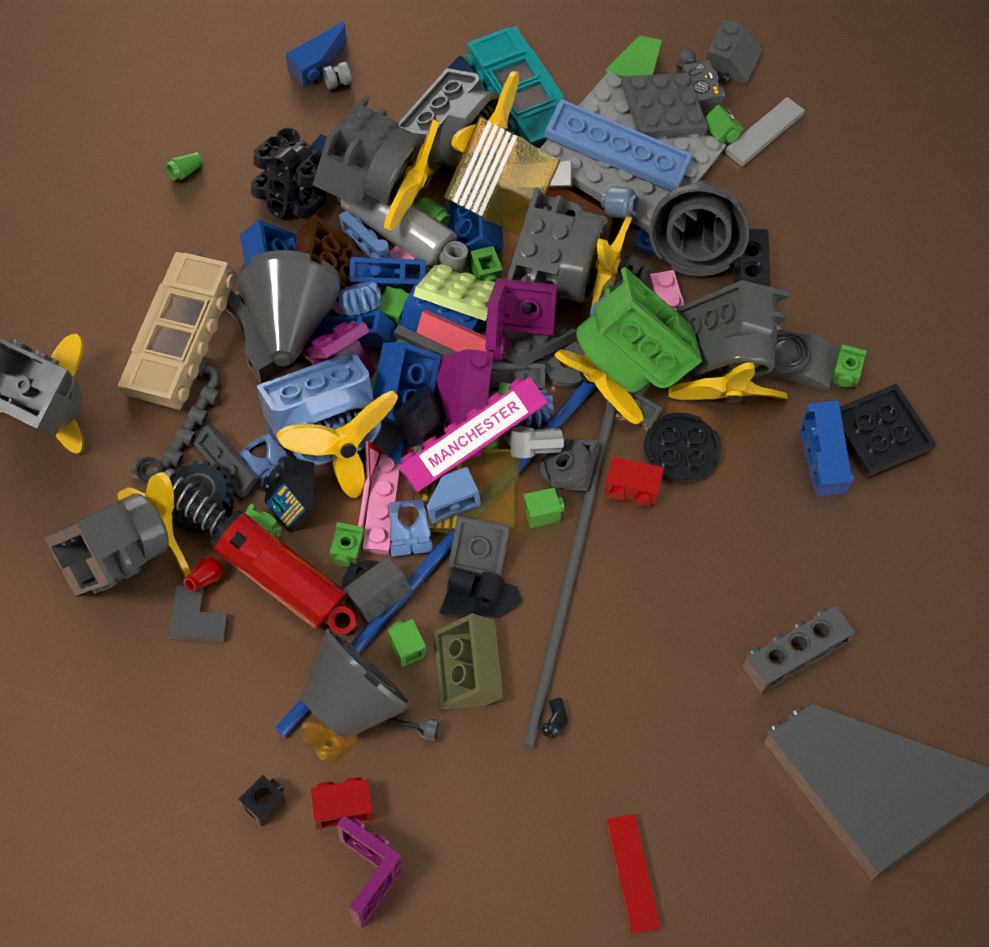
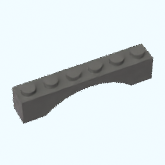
M202 252L196 254L197 256L205 257ZM231 290L225 311L237 321L243 330L246 340L245 357L247 366L262 383L285 369L286 366H279L270 359L250 312L245 307L242 296L238 292L234 293Z

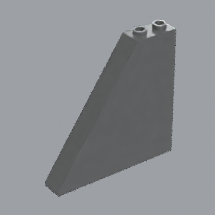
M814 704L805 709L802 706L797 708L789 715L790 719L782 724L779 721L767 730L769 734L764 742L871 880L877 878L989 795V767Z

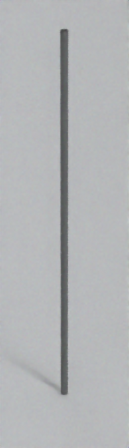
M642 266L638 279L646 285L650 269ZM609 403L606 406L598 443L601 445L588 491H585L523 744L527 748L535 747L616 408Z

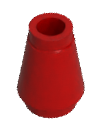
M215 557L203 558L184 578L183 583L189 591L194 592L219 581L223 574V566Z

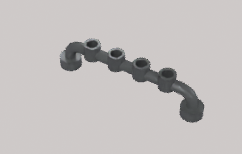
M203 356L199 365L198 376L203 377L205 374H208L210 381L203 387L197 403L190 409L187 420L178 429L175 440L163 455L162 462L168 469H170L171 465L178 467L184 457V453L180 452L184 444L187 446L192 445L196 437V432L192 431L196 423L201 426L205 423L208 417V411L205 410L208 403L215 405L220 397V391L216 390L220 382V374L210 364L211 359ZM141 457L134 461L130 470V476L136 479L138 478L135 468L138 461L142 459ZM148 467L146 470L148 478L157 473V467Z

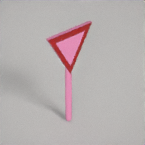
M365 441L367 476L365 477L358 523L360 527L364 525L369 485L382 453V449L369 441Z

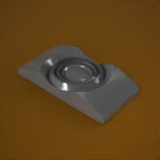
M777 325L775 367L767 375L829 391L840 347L814 333H794Z

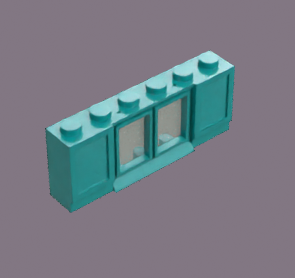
M517 26L505 28L468 42L465 60L474 72L479 75L487 91L501 95L512 71L519 72V83L509 113L508 129L511 132L513 131L532 158L535 157L536 152L548 140L543 137L560 99L565 100L564 95L534 50L530 48Z

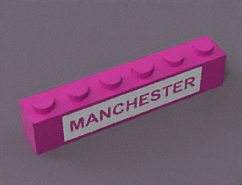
M522 377L518 378L509 385L511 390L503 395L500 392L496 393L487 400L489 405L481 410L479 407L474 408L465 415L467 420L461 424H458L456 421L444 429L446 434L438 440L434 436L422 444L424 447L422 451L417 454L412 451L400 459L403 464L399 466V470L415 493L418 494L543 408L548 402L530 377L525 380Z

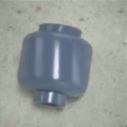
M612 186L608 189L607 193L602 195L601 207L604 208L605 214L608 217L625 220L626 216L632 217V215L637 213L639 197L632 188Z

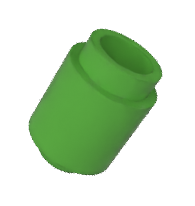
M430 197L421 198L416 202L415 205L447 226L451 215L446 208Z

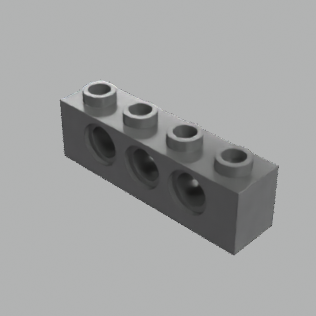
M837 606L829 610L826 608L821 609L813 615V619L809 622L801 621L791 628L790 633L784 636L778 634L768 642L769 645L762 649L756 647L746 654L747 658L743 669L761 694L851 641L855 631ZM814 631L823 633L825 638L817 637ZM791 644L800 645L803 651L795 650ZM769 657L778 658L781 664L772 663Z

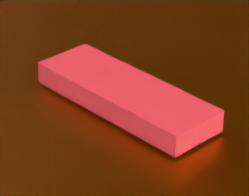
M428 310L422 312L416 333L457 352L465 349L490 351L485 349L486 336Z

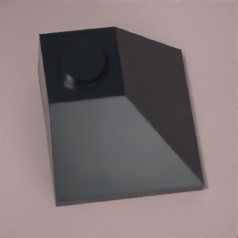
M428 383L423 384L392 414L415 454L424 449L422 444L434 436L438 439L444 433L446 415Z

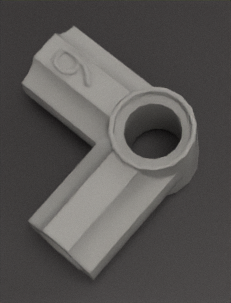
M518 424L501 436L511 446V456L516 458H530L537 453L561 452L564 447L562 430L559 428L534 430L533 428L522 427Z

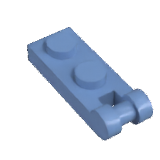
M347 210L339 215L343 232L354 239V242L371 258H391L387 241L378 240L376 234L371 229L368 231L357 216L353 217Z

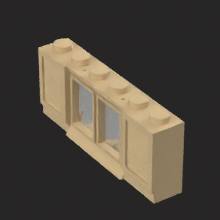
M175 252L162 284L160 283L131 349V356L117 385L128 397L181 410L183 403L189 397L191 384L198 375L202 358L208 352V344L212 335L217 330L221 313L226 309L229 294L236 285L237 274L227 262L184 252Z

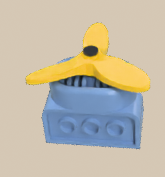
M354 351L257 385L268 434L273 436L278 444L291 450L299 460L314 462V465H322L333 461L336 478L345 494L351 498H358L364 489L365 475L362 461L357 452L366 448L365 441L372 443L377 437L381 428V420L389 413L397 401L398 395L395 391L384 393L374 400L369 372Z

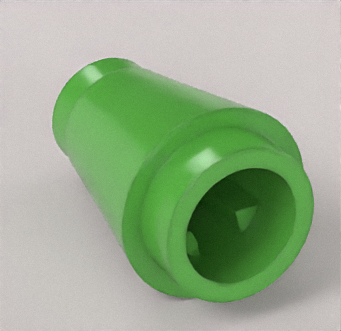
M195 152L170 158L165 167L173 181L177 179L181 181L202 166L203 160L200 154Z

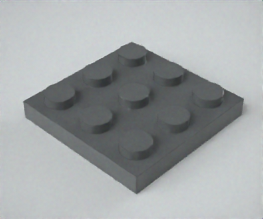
M688 73L623 76L621 85L638 132L650 137L706 133L708 127Z

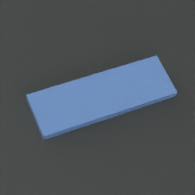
M560 99L543 136L669 191L679 188L692 158V154L563 99Z

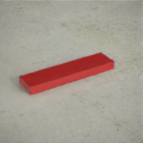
M635 814L606 819L630 933L635 935L660 930L661 926Z

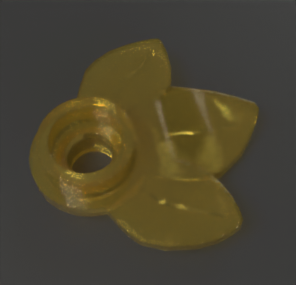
M320 719L318 724L303 722L301 726L304 742L314 747L318 757L325 762H333L338 759L343 753V749L353 746L357 739V734L347 739L340 737Z

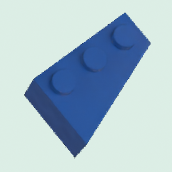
M839 400L810 403L806 408L799 432L816 497L847 493L851 483L854 481V474L849 466Z

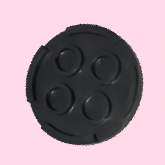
M671 413L663 416L662 419L658 420L648 429L643 446L644 457L647 464L664 467L661 479L679 485L695 484L709 477L716 469L721 456V441L717 432L702 421L701 417L690 413Z

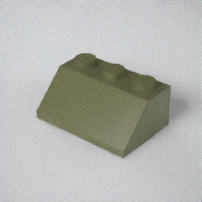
M470 614L433 631L440 709L483 707L503 698L495 620Z

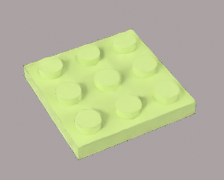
M434 265L416 286L414 296L486 321L488 300L495 282H484L475 279L476 277L470 273L452 271V268L447 265Z

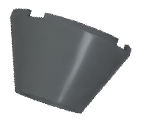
M327 629L323 634L300 696L303 703L316 717L337 735L347 739L405 712L411 707L409 700L375 665L370 664L359 654L360 652L331 629Z

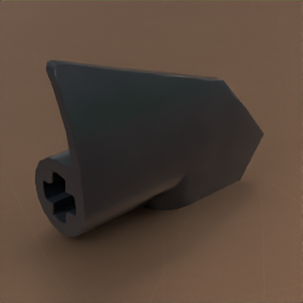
M454 566L449 576L447 593L439 614L446 616L476 614L482 617L500 618L522 604L523 601L517 587L505 583L502 576L492 572H482L480 575L476 572Z

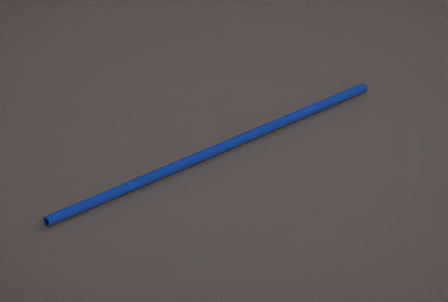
M584 381L542 429L560 428L595 389L596 384L594 382L587 384ZM533 457L515 458L480 497L481 506L470 509L464 516L479 519ZM453 529L407 579L412 591L380 616L369 622L350 643L360 653L451 551L454 536ZM301 699L275 727L276 732L284 738L310 710Z

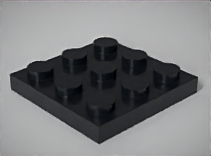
M897 383L840 406L845 441L867 477L931 451L936 446L934 439Z

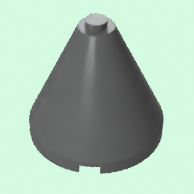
M701 180L677 188L661 199L652 213L649 228L650 242L658 258H663L671 265V269L691 276L714 275L728 269L730 264L744 253L749 239V220L742 204L732 194L708 181Z
M289 250L269 251L251 257L249 265L246 267L245 265L241 266L238 278L239 290L270 359L279 366H288L295 362L337 301L341 286L338 272L328 262L323 260L322 265L310 261V254Z

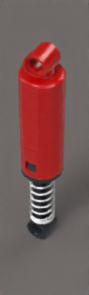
M148 456L138 461L135 473L140 481L148 484L150 478L147 477L146 470L150 465H156L157 473L164 472L172 483L176 509H183L185 517L192 516L194 523H201L202 530H210V536L214 537L210 548L309 626L319 630L327 623L338 634H349L356 629L358 625L356 612L342 604L346 597V591L242 510H238L229 518L225 515L226 510L221 512L217 509V503L212 505L208 502L209 497L204 499L199 495L200 490L195 492L191 488L192 483L186 485L183 482V477L177 478L175 470L168 469L162 461ZM341 613H347L350 617V624L342 629L337 625V617Z

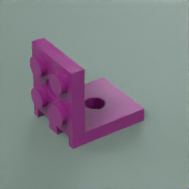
M497 278L488 300L485 349L496 350L503 330L553 335L558 285ZM531 302L536 305L537 310L532 313L527 312L523 305Z
M345 321L333 328L334 333L327 336L325 334L319 336L312 341L313 345L304 349L312 365L354 351L368 370L370 379L376 372L358 341V338L370 332L365 322L355 323V321L347 323Z
M344 815L337 824L340 841L378 867L349 907L352 922L362 928L402 873L403 869L400 868L402 866V861L400 860L402 855L390 848L391 843L379 834L373 836L366 831L367 826L359 819L353 817L350 820Z

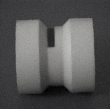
M346 61L338 63L335 67H323L324 79L329 90L336 89L341 84L344 86L352 84L351 73Z

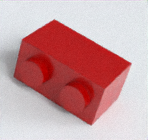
M612 456L604 495L610 496L614 500L633 501L640 506H655L664 467Z
M360 777L346 779L345 783L339 784L321 782L316 785L317 787L311 788L316 829L336 827L344 815L350 820L355 817L361 822L374 821L368 779L362 780Z

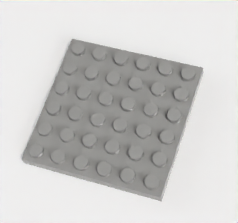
M609 71L578 106L636 130L621 85L622 78ZM707 132L705 134L653 137L692 154L679 188L700 181L726 147L724 143L717 141L716 138ZM550 139L544 143L534 157L539 163L571 161L573 163L572 184L600 202L602 195L607 193L608 189L612 186L632 188L639 197V208L637 213L632 215L631 222L649 233L650 221L655 207L663 197L671 192Z

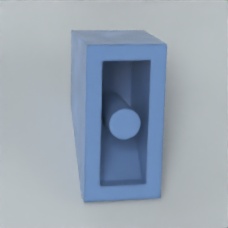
M467 467L453 470L441 477L427 504L431 524L481 506L479 491Z

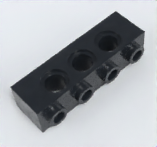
M749 229L746 249L740 258L737 257L732 264V272L737 274L733 284L744 280L771 287L768 230Z

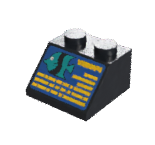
M284 456L273 467L272 472L265 476L262 483V491L265 492L266 505L288 531L294 532L313 511L315 463Z

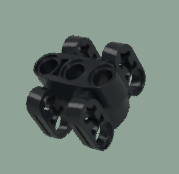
M281 136L269 137L254 150L253 164L257 168L264 170L252 180L251 195L257 199H266L267 209L275 217H283L290 209H292L293 214L297 217H311L326 203L327 191L313 185L318 165L315 164H319L322 154H314L304 146H290L288 140Z

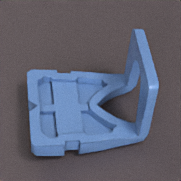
M270 434L261 435L238 452L260 477L258 483L261 487L265 476L272 472L273 467L284 456L289 457L286 450ZM266 441V458L256 457L249 452L258 443Z
M417 499L389 503L390 540L392 541L390 543L391 556L410 555L411 552L414 554L432 552V538L430 539L431 532L424 500ZM412 506L419 513L411 527L403 524L398 518L400 508Z

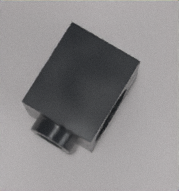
M264 775L238 799L240 807L260 826L286 802L282 793L284 788L274 778L269 781ZM262 794L271 795L270 801L265 804L258 803L257 799Z

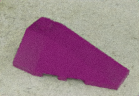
M465 349L441 357L437 387L440 391L443 411H445L448 426L456 421L458 424H461L467 420L465 415L476 407H479L481 410L487 406L493 352ZM481 450L474 454L472 458H480Z

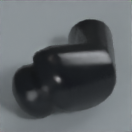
M555 698L549 701L552 717L548 720V723L542 725V732L547 738L560 735L568 724V717L562 698Z

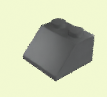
M723 19L708 50L706 61L710 60L712 68L716 69V71L722 74L728 73L731 79L747 84L762 53V47L745 26Z

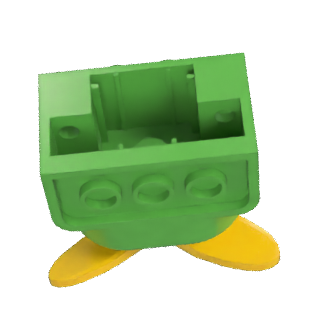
M624 267L621 269L624 283L617 289L613 286L607 287L605 289L606 298L595 307L594 314L579 325L576 330L577 340L585 355H579L562 349L554 355L564 364L581 371L580 376L587 384L594 382L603 396L628 421L638 425L643 421L642 411L629 392H638L650 382L659 388L670 387L701 363L702 359L693 326Z

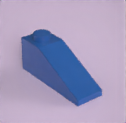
M344 22L286 53L288 70L303 86L323 75V67L330 65L346 42V26Z
M350 257V283L358 284L369 281L377 283L378 287L387 288L389 286L394 289L412 290L416 282L420 283L425 277V260Z
M381 310L368 311L367 313L352 316L346 314L324 318L313 334L312 339L314 340L324 334L327 336L334 333L333 328L345 321L347 323L355 321V323L365 322L370 332L358 338L362 348H382L383 343L393 341L395 323Z

